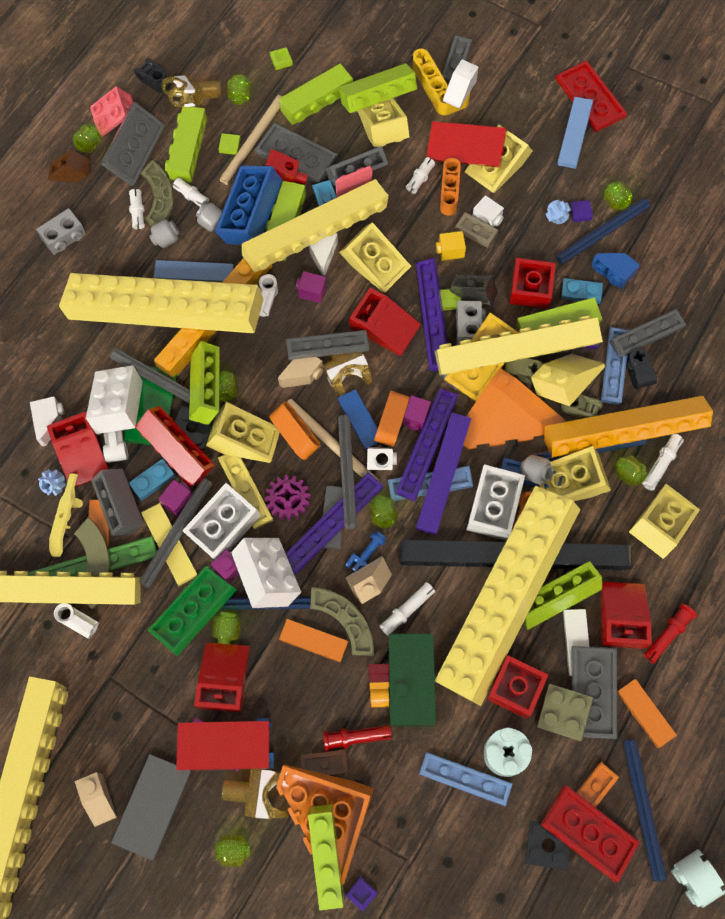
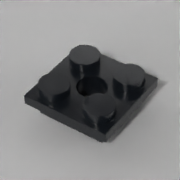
M181 406L175 423L201 450H204L215 417L209 425L189 420V408ZM192 425L198 426V430L194 433L187 431Z
M530 820L525 864L568 871L570 847L540 825L541 822ZM546 838L551 839L554 843V848L549 853L545 852L542 848V842Z

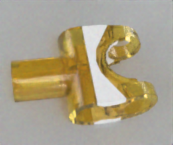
M174 76L165 78L161 85L164 93L169 95L172 105L177 107L199 106L207 98H220L221 87L218 80L195 82L191 76ZM169 82H173V89L169 91L166 90V84ZM173 96L181 97V100L175 102L173 101Z
M362 352L330 355L332 360L322 364L330 385L339 397L345 395L342 384L348 376H358L366 385L372 384L371 373Z
M250 769L249 782L224 780L221 799L223 801L246 803L245 817L262 819L288 818V811H281L273 807L269 801L270 790L277 785L280 773L269 770Z

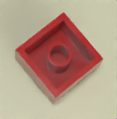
M516 258L509 304L548 309L552 299L556 263Z
M507 655L486 699L528 719L534 710L548 674Z

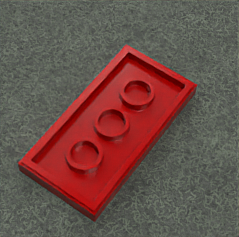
M587 60L556 75L555 80L572 103L574 97L593 100L588 124L595 133L626 118L627 112Z
M432 121L426 157L430 158L429 161L432 159L433 161L444 162L448 158H456L460 164L501 168L507 129Z
M270 722L178 723L176 770L269 769Z
M567 785L562 787L540 824L614 882H619L640 844L637 839Z

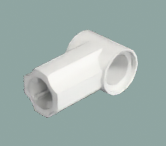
M266 274L259 280V289L264 299L259 314L262 317L269 316L274 298L278 294L276 278L271 274ZM266 285H273V287L269 289L264 288Z
M123 431L104 433L105 445H103V452L106 463L127 460L128 451L123 439Z
M61 603L54 610V617L58 622L88 639L94 635L98 628L99 622L75 609L70 604ZM66 609H70V617L68 619L63 620V611Z

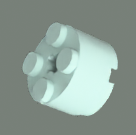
M500 729L492 734L484 745L485 763L498 776L510 777L519 774L527 768L532 757V747L529 740L516 729ZM503 748H510V754L512 755V757H504L503 754L505 753V751L503 750Z
M697 849L674 864L675 868L671 872L679 883L687 887L688 890L685 893L691 903L697 907L701 906L704 908L724 895L725 888L721 887L724 884L708 860L702 861L700 856L703 854Z

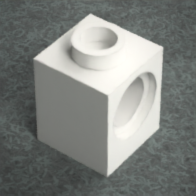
M485 195L474 207L472 216L492 227L499 226L504 218L502 216L504 208Z
M368 447L367 470H392L393 465H397V452H393L392 447ZM380 453H385L388 456V460L384 464L376 461V456Z

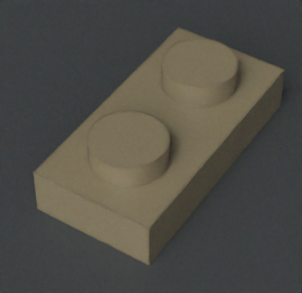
M466 212L455 226V231H463L464 236L487 248L498 234V229Z

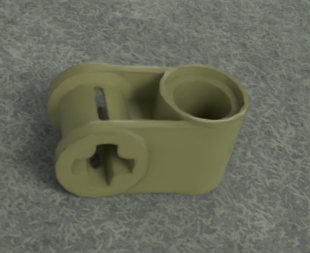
M526 358L506 362L504 371L520 382L534 385L531 377L535 373L531 372H537L543 364L538 360Z
M580 394L573 402L575 404L574 407L561 403L560 408L565 415L579 420L597 416L603 404L597 399Z

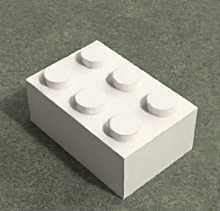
M134 365L95 372L86 419L96 434L135 428L143 381Z
M484 465L467 531L507 541L511 534L525 475Z
M225 483L183 529V532L216 560L225 550L229 552L259 519L261 514Z
M243 538L231 552L252 608L288 607L301 593L279 538Z

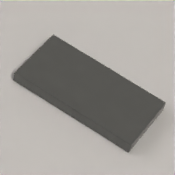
M136 102L132 103L100 164L130 186L135 185L165 124Z
M275 122L254 149L255 154L265 159H268L270 151L273 149L300 162L298 171L308 174L307 180L314 184L322 182L327 175L325 169L333 166L338 159V154Z
M572 646L571 691L594 697L583 737L617 739V648Z
M149 754L111 843L155 861L192 771H177L175 764Z

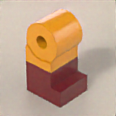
M369 664L371 707H389V664Z

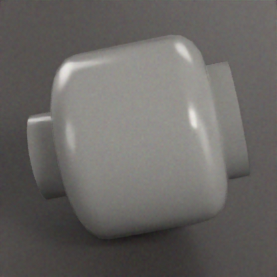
M204 203L196 213L197 223L209 232H212L217 228L223 210L213 203Z
M164 219L151 227L152 235H150V239L155 246L159 245L162 248H166L178 240L180 232L173 221Z
M537 455L528 456L526 460L522 461L520 466L522 475H525L524 479L539 485L549 481L553 474V466L550 461Z

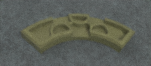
M152 160L140 172L141 177L150 184L154 194L152 208L145 218V222L150 226L164 219L169 220L174 202L172 187L166 173Z
M87 518L74 534L81 541L85 549L87 572H91V576H99L100 572L111 571L110 553L102 531L91 518ZM87 604V605H88L89 607H91L92 609H94L98 604Z
M311 587L310 609L326 612L343 625L350 638L352 655L374 656L372 635L360 611L346 598L333 591Z

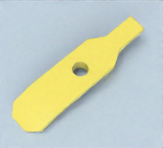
M77 474L69 475L65 492L58 505L49 538V551L53 557H60L63 552L64 533L66 529H70V526H67V522L71 517V507L80 508L83 506V501L75 498Z

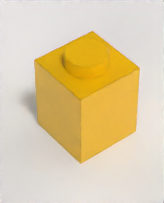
M463 231L439 234V242H436V252L440 254L441 261L465 257L466 246Z

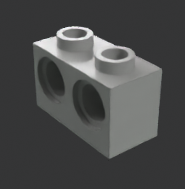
M69 208L36 229L42 241L53 255L63 251L67 246L86 235L82 224Z
M457 301V346L460 345V341L472 339L475 334H469L467 331H474L476 333L482 325V321L485 320V309H482L481 301ZM467 313H473L475 316H469Z

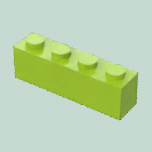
M405 63L340 86L341 103L349 113L414 91L417 89L415 72Z
M338 64L279 98L280 111L292 125L302 122L306 117L319 112L323 107L333 104L337 99L341 98L339 87L352 83L353 78L341 64Z
M183 106L181 113H178V127L174 129V142L169 148L170 158L166 160L165 171L168 172L170 180L181 178L185 182L192 183L207 123L205 108Z
M287 181L282 182L276 197V204L273 205L271 210V219L267 221L265 231H269L300 216L306 198L305 185Z
M594 297L520 317L517 319L516 328L518 332L520 329L529 327L533 331L538 330L540 325L551 323V327L558 326L560 321L571 319V323L578 322V318L589 315L591 319L598 318L600 324L602 316Z
M201 341L191 354L189 420L209 425L219 412V347Z
M589 561L541 587L523 622L526 629L533 628L602 590L601 575Z
M333 804L311 806L308 811V821L319 910L343 908L344 892Z

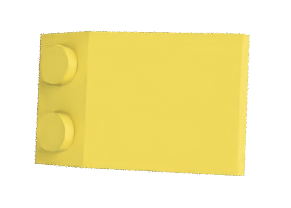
M393 98L358 110L368 139L373 147H383L388 143L401 142L405 138H409L407 116Z
M507 130L501 168L469 165L465 173L492 193H495L524 164L532 153V149Z
M373 222L365 226L339 252L355 270L383 293L411 267Z
M569 354L543 364L531 378L537 395L570 406L604 369L605 364L575 354Z
M226 402L215 417L206 446L225 455L270 463L280 432L275 425Z
M593 446L550 462L553 466V471H556V473L552 474L549 481L539 485L542 489L573 501L591 498L611 491L601 459ZM563 476L561 486H558L559 477Z
M665 484L629 533L664 559L677 546L700 509L669 485Z

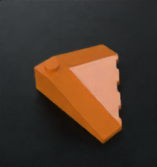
M500 368L466 416L471 418L463 446L470 450L477 449V445L489 443V447L504 445L505 441L517 439V442L534 440L535 436L545 434V426L563 423L565 419L518 379Z
M283 765L276 788L280 796L285 795L290 805L287 810L295 825L299 824L305 834L302 839L311 855L312 846L308 821L309 807L333 804L342 883L344 884L374 788L352 780Z

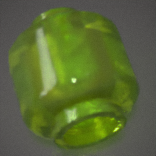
M234 75L227 83V97L236 105L244 104L251 97V82L243 75Z
M90 124L81 125L73 134L74 146L81 152H92L101 142V135L98 129Z
M621 181L610 183L604 192V199L613 210L627 208L633 197L630 189Z
M221 371L219 372V401H231L238 394V379L233 373Z
M633 455L625 458L621 457L615 464L617 478L628 486L640 485L647 476L646 465Z
M378 496L369 504V513L374 525L380 528H388L393 526L398 519V512L393 499Z
M220 611V615L214 616L211 635L218 639L217 643L230 644L231 640L239 638L240 618L237 617L236 613Z
M223 835L220 841L216 842L215 859L219 861L222 867H241L245 862V858L250 856V844L245 843L242 835Z

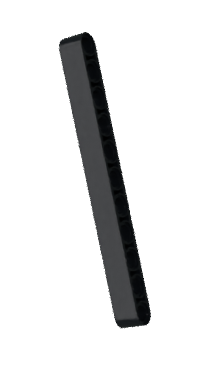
M400 541L399 563L408 566L494 567L506 542ZM563 544L551 569H576L590 561L596 570L633 569L632 546Z

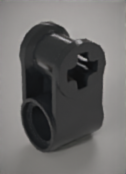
M147 58L140 68L134 70L136 77L156 92L162 93L169 88L165 70L156 65L151 59Z
M642 348L633 349L626 362L633 387L640 389L655 385L657 383V376L648 353Z

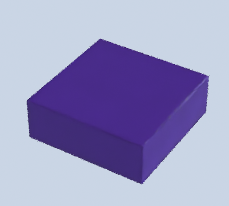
M589 200L570 203L573 222L592 220L593 214Z
M360 876L345 896L363 912L378 892Z

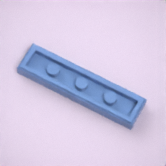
M574 97L558 159V166L576 169L593 100Z
M156 260L154 278L222 283L232 272L234 265Z
M614 327L609 329L600 402L621 405L627 355L619 358L609 341L629 330Z
M469 466L456 468L450 491L473 488ZM433 472L426 474L417 497L426 496ZM401 478L388 480L391 501L406 499L396 495Z
M428 752L425 754L419 775L503 806H506L512 788V783Z

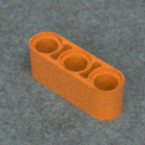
M456 158L446 159L443 165L440 211L447 216L453 215L458 205L461 165Z
M390 391L374 441L394 447L410 399L409 396Z
M283 402L269 416L273 424L301 459L306 460L320 447L318 439L289 403Z

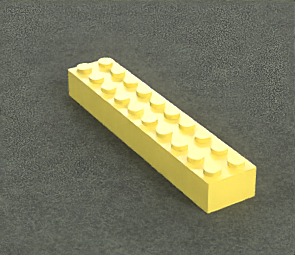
M70 273L59 307L69 320L255 333L264 299L258 285Z
M534 487L435 682L479 706L482 705L580 512V508L573 500L540 487Z
M30 676L0 780V919L8 917L12 909V902H10L12 892H15L18 886V870L23 866L25 860L24 847L31 837V821L35 819L38 811L36 802L44 789V782L42 780L44 773H47L50 766V759L48 757L50 750H53L56 744V736L54 735L56 728L60 726L62 721V705L66 704L68 698L67 687L56 681Z

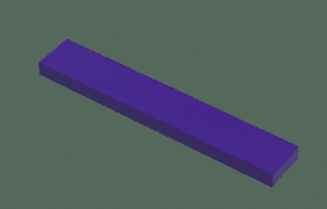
M435 258L416 263L429 369L432 372L438 370L435 351L440 349V345L448 344Z
M439 388L400 480L396 495L416 501L458 399V394Z
M451 413L416 526L417 530L434 535L437 534L471 418Z
M369 472L354 486L356 515L384 488ZM343 497L285 553L294 576L345 527Z

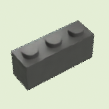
M380 146L330 166L325 171L334 187L336 186L335 181L342 175L351 174L359 168L371 166L373 171L388 165L383 148Z
M123 469L101 470L91 481L111 535L133 534L143 525V521Z

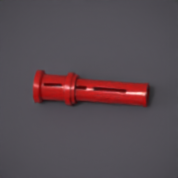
M681 604L677 614L668 619L666 629L643 654L647 659L654 653L648 661L655 664L679 633H684L686 631L685 627L689 622L697 618V613L688 605Z
M390 725L349 731L341 728V731L329 733L322 731L325 752L331 748L343 747L347 749V747H350L349 745L392 739Z

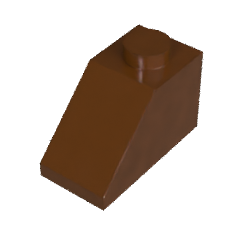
M70 149L51 162L48 179L51 181L79 182L89 175L90 159Z

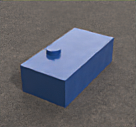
M240 166L215 230L226 244L242 245V243L263 234L283 181L272 166Z

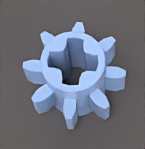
M555 200L548 205L546 216L549 222L562 224L568 220V212L571 209L568 203Z
M49 469L42 473L43 476L38 479L40 481V489L47 493V495L53 493L56 496L66 486L63 474L57 471V469L52 472Z

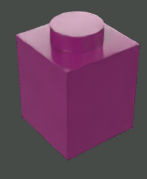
M303 271L302 277L298 278L296 282L299 298L322 303L327 287L326 277Z
M411 396L404 415L403 425H406L411 430H422L430 410L431 401Z
M173 480L158 500L164 508L178 517L192 496L191 488L182 481L179 484Z
M227 550L211 564L213 570L229 584L240 575L232 554Z

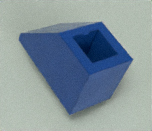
M598 253L594 256L591 264L597 273L605 276L612 285L620 289L636 275L640 266L626 253Z

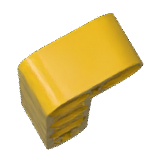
M425 49L415 50L412 63L413 71L438 114L446 116L466 108L469 104L470 93L460 109L444 102L443 99L448 88L446 81L429 52Z

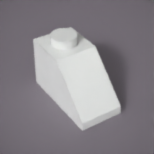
M461 60L452 75L443 101L460 109L477 81L479 67Z
M336 233L331 237L328 236L320 240L315 245H309L310 255L323 276L327 272L338 245Z
M55 397L30 402L36 439L42 447L46 446L51 440L47 426L61 421L62 415H64L63 405L58 403Z

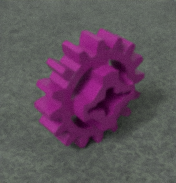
M285 475L284 480L277 477L278 483L271 482L270 486L272 489H266V494L269 495L265 497V502L269 503L267 509L272 510V516L279 514L280 520L284 516L287 517L288 521H291V516L299 519L298 513L305 514L304 507L310 506V503L307 501L311 499L310 494L307 493L309 491L308 486L303 487L304 481L300 480L297 482L296 476H293L292 480H289L288 475ZM291 486L297 488L299 491H295L291 488ZM287 495H290L289 501L285 500ZM276 504L281 505L285 510L280 509Z

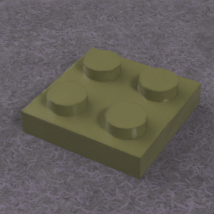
M549 684L537 727L582 741L594 697Z

